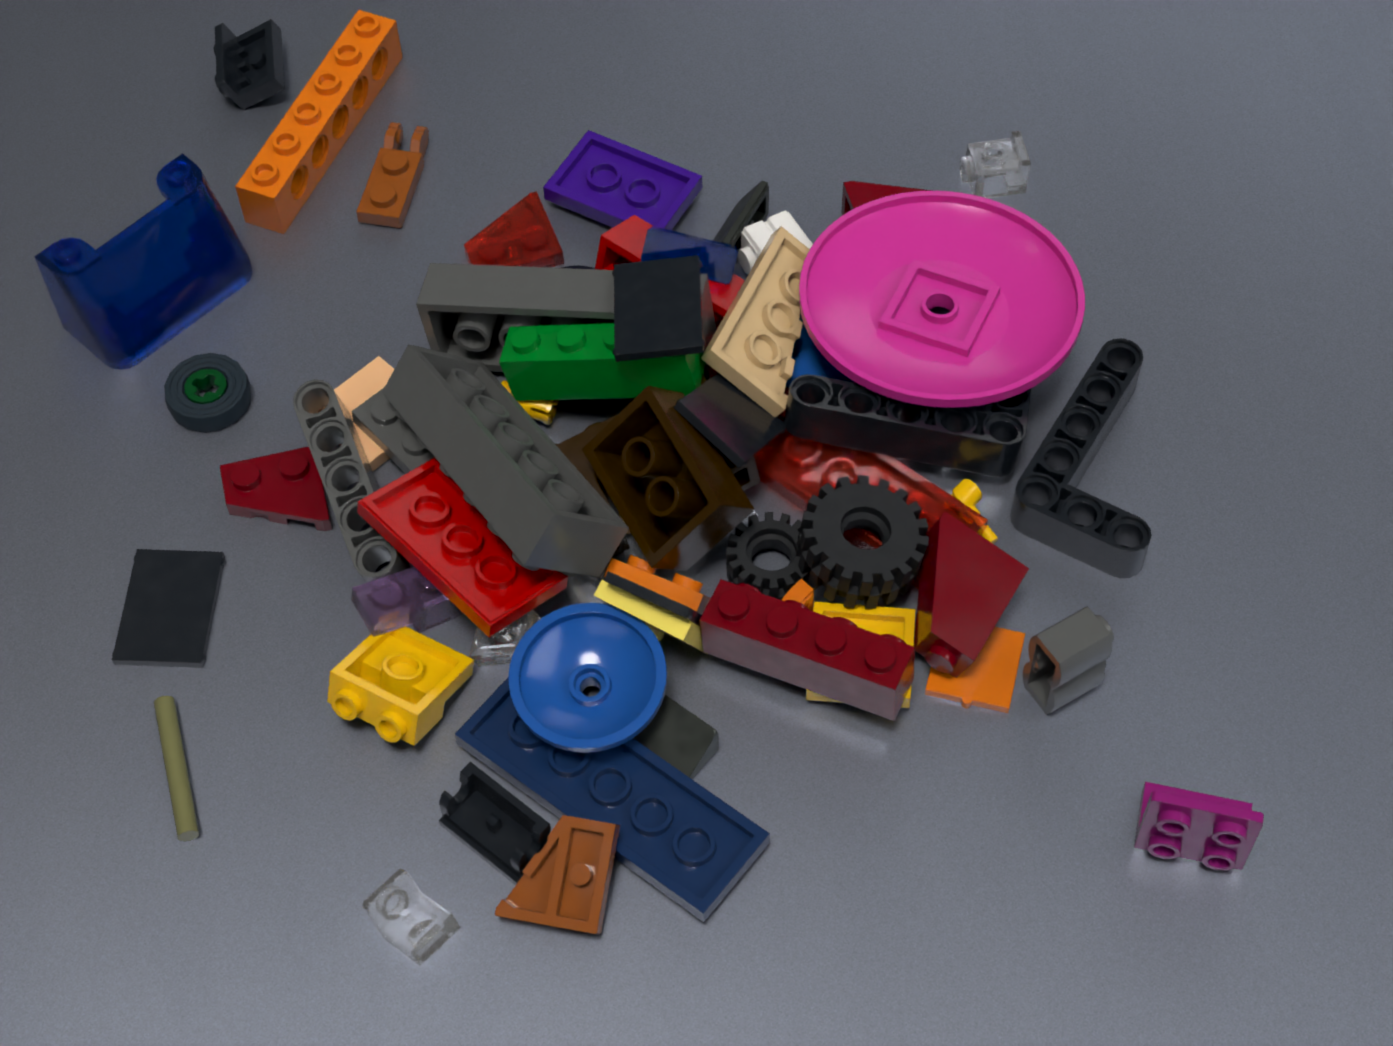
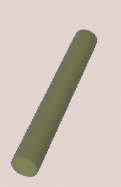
M161 696L154 700L159 737L177 838L179 841L187 842L198 838L199 830L175 700L172 696Z

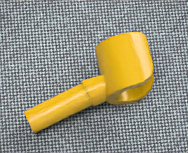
M963 479L953 488L952 494L948 497L947 509L954 516H965L982 537L994 544L998 541V537L975 507L982 499L981 490L973 481Z

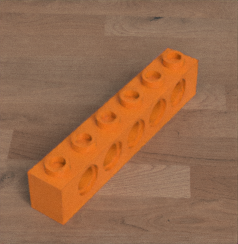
M358 10L235 185L246 223L285 234L403 58L396 20Z

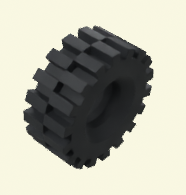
M859 475L856 484H851L849 477L846 476L838 478L835 489L829 482L820 487L818 497L813 494L808 501L806 511L804 510L796 544V556H800L799 569L802 574L810 572L808 584L814 590L823 585L826 588L823 597L832 602L836 595L845 597L843 606L850 608L855 607L857 600H864L865 609L876 608L881 597L884 603L888 605L896 601L898 592L904 596L910 590L913 580L915 581L929 541V536H926L929 528L927 519H919L922 508L917 501L909 505L906 503L908 492L901 487L896 493L889 491L890 481L880 478L878 486L869 484V476ZM850 529H864L875 534L881 540L882 545L876 549H861L850 544L844 538L843 533Z

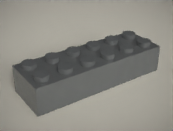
M430 263L416 305L431 350L481 361L490 371L503 372L499 360L509 327L614 323L613 270ZM701 274L705 351L717 329L708 275ZM706 363L703 375L708 381L712 367Z
M408 344L382 393L395 408V415L407 423L416 433L417 442L429 450L439 461L440 470L452 478L464 492L463 498L469 504L476 507L488 521L487 527L489 530L502 538L512 550L513 559L526 569L537 571L539 568L556 570L571 577L577 574L600 577L629 527L483 362Z

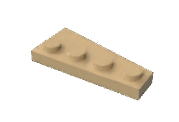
M782 226L771 234L701 356L703 361L773 417L778 416L786 409L788 395L784 394L787 380L792 377L795 360L791 358L795 341L800 338L803 322L799 321L801 313L799 306L800 274L804 260L810 250Z

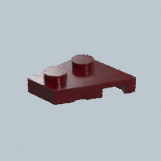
M309 446L219 465L229 515L251 519L263 517L269 520V522L288 525L290 519L315 523L316 530L319 531L332 530L324 486Z

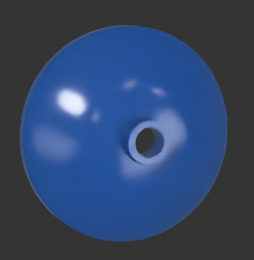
M602 603L569 605L542 617L527 630L519 641L512 655L509 667L510 695L514 708L523 724L545 743L572 752L589 753L604 751L624 744L637 736L650 724L657 714L667 687L665 656L652 630L639 618L615 606ZM593 685L600 688V691L595 696L589 697L582 694L583 690L588 686Z

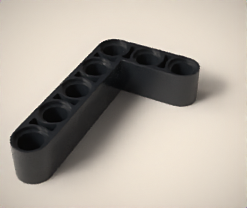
M1123 338L1110 340L1102 346L1018 480L1010 514L1012 525L1023 535L1120 579L1131 578L1142 570L1152 536L1151 529L1146 521L1076 487L1134 394L1143 361V352L1136 343Z
M806 374L798 376L790 384L784 424L790 434L805 440L987 476L1003 477L1014 471L1027 430L1031 389L1002 401L980 405V407L942 408L906 403L873 392L858 383Z

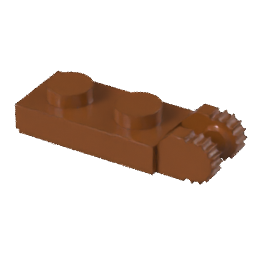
M390 123L385 133L384 148L380 147L356 211L358 222L395 228L403 227L424 168L423 159L429 140V130L427 127L417 126L411 138L410 151L400 150L403 140L402 124Z

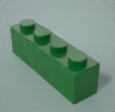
M614 323L509 327L499 364L516 401L636 398L647 386L681 392L686 396L701 386L702 373L704 374L706 362L701 359L703 353L616 362L613 355Z

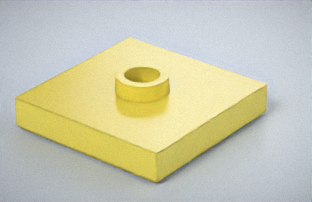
M603 579L601 580L594 593L595 597L642 620L652 630L658 641H661L666 633L703 652L700 626L671 611L615 587Z

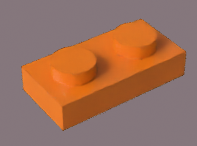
M629 555L626 563L611 558L604 577L608 571L683 604L701 615L711 599L700 593L703 583L675 573L671 582L654 575L657 568H651L648 561L633 555Z

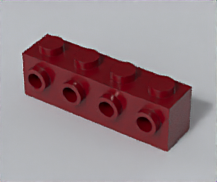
M720 579L699 620L703 652L895 721L914 679L915 647L906 644L899 637L891 634L879 635L859 628L855 623L843 617L831 618L816 613L794 600L782 601L762 594L757 588L749 584H734Z

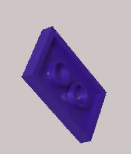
M588 130L544 185L543 191L545 200L610 227H615L631 216L636 215L669 234L703 188L702 175Z

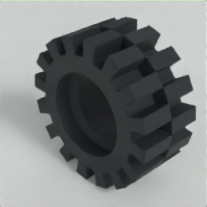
M765 512L764 521L759 522L755 514L748 517V527L742 522L735 527V535L730 533L728 547H726L728 582L749 584L757 588L762 594L782 600L785 594L800 579L808 584L810 572L801 573L798 566L800 556H796V544L801 521L797 520L791 526L790 515L782 513L780 521L773 520V512ZM776 550L789 556L790 563L785 568L771 571L755 566L752 558L761 551Z

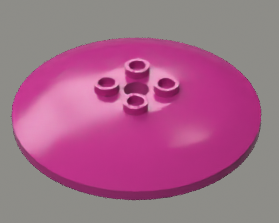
M914 191L885 196L867 202L842 215L829 225L816 239L804 260L800 274L799 306L804 326L817 349L828 362L854 382L873 392L902 402L929 407L955 408L985 405L1008 399L1035 387L1055 372L1070 355L1079 337L1085 311V293L1080 273L1071 255L1050 231L1026 214L1000 202L972 194L952 191ZM939 306L948 309L950 312L947 314H935L930 310Z

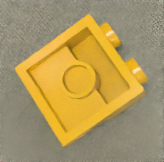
M388 618L330 671L327 702L331 704L334 712L342 719L350 721L357 717L375 726L377 733L384 740L395 743L401 739L415 746L443 718L445 702L472 676L474 659Z

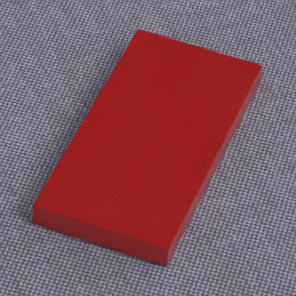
M435 457L359 500L357 513L488 637H491L567 588L568 576L559 571L543 568L532 571L519 565L512 557V550L502 538L489 530L487 527L488 521L480 511L463 498L464 492L457 483L440 470V463Z

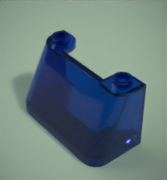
M183 153L165 165L156 177L158 190L167 200L95 250L81 239L66 238L53 243L34 256L63 328L112 369H129L141 363L244 287L251 280L253 274L249 255L202 170Z

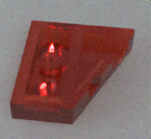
M537 191L529 193L464 244L467 261L473 265L551 268L564 264L562 248Z

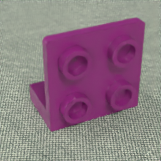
M1145 782L1141 794L1134 848L1148 850L1151 855L1162 859L1181 857L1200 861L1205 866L1215 870H1231L1233 868L1242 870L1262 829L1264 814L1252 811L1253 803Z

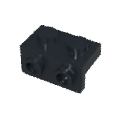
M272 19L237 37L224 23L215 26V45L213 47L216 56L215 83L223 96L226 98L230 97L244 110L285 89L282 34L280 27Z

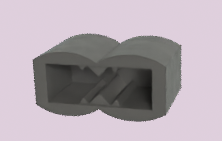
M1087 606L1030 639L1028 646L1030 661L1023 668V683L1025 689L1045 714L1052 713L1103 682L1106 659L1112 653V642L1114 640L1113 631L1108 622L1102 616L1095 615Z

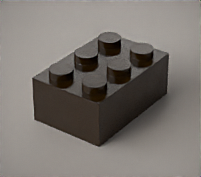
M647 386L582 450L625 524L629 527L631 534L651 568L687 571L755 509L717 447L673 408L678 399L685 397L684 394Z

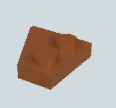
M563 815L548 835L547 843L539 853L534 854L522 871L524 873L508 897L500 901L496 907L495 916L591 934H601L620 825Z

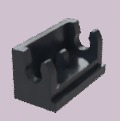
M469 762L460 771L459 781L462 784L459 791L454 796L444 791L440 797L439 805L442 817L439 819V823L444 829L516 885L524 873L522 871L534 854L539 853L547 843L548 835L551 832L550 823L476 765Z

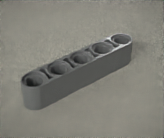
M318 379L307 381L295 392L293 398L294 409L354 567L376 594L385 597L398 595L410 583L412 574L408 560L372 526L360 532L367 522L357 513L358 501L377 491L379 486L350 413L328 382ZM339 444H342L338 449L332 451L334 447H336ZM358 482L354 488L345 491L348 488V486ZM390 561L384 570L375 573L379 565Z

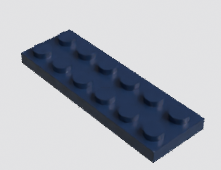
M509 677L455 733L456 743L557 817L561 818L563 815L620 825L615 859L702 922H705L770 843L769 832L633 738L617 747L589 753L566 751L545 743L536 737L519 718L510 695Z

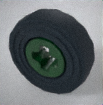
M206 353L194 355L180 362L169 373L164 385L165 402L169 412L178 424L192 431L204 433L218 431L236 423L246 412L251 400L250 382L247 374L237 361L222 354ZM212 386L216 389L215 393L206 392L203 397L199 394L202 392L201 390L207 391Z

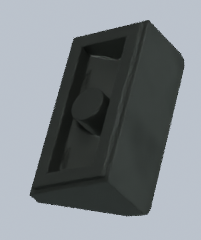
M761 181L736 204L703 256L729 271L733 270L739 260L738 250L741 249V232L744 227L761 220L764 221L769 213L768 182Z
M667 695L664 696L661 707L650 724L633 738L691 779L698 774L719 749V734L717 730Z

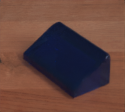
M652 226L647 230L641 261L699 255L702 262L701 274H707L708 280L729 284L732 280L739 249H737V246Z

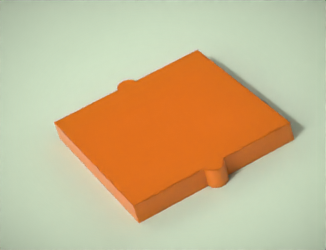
M994 627L975 661L957 678L931 667L925 695L959 702L965 709L970 708L972 705L1008 713L1025 633Z

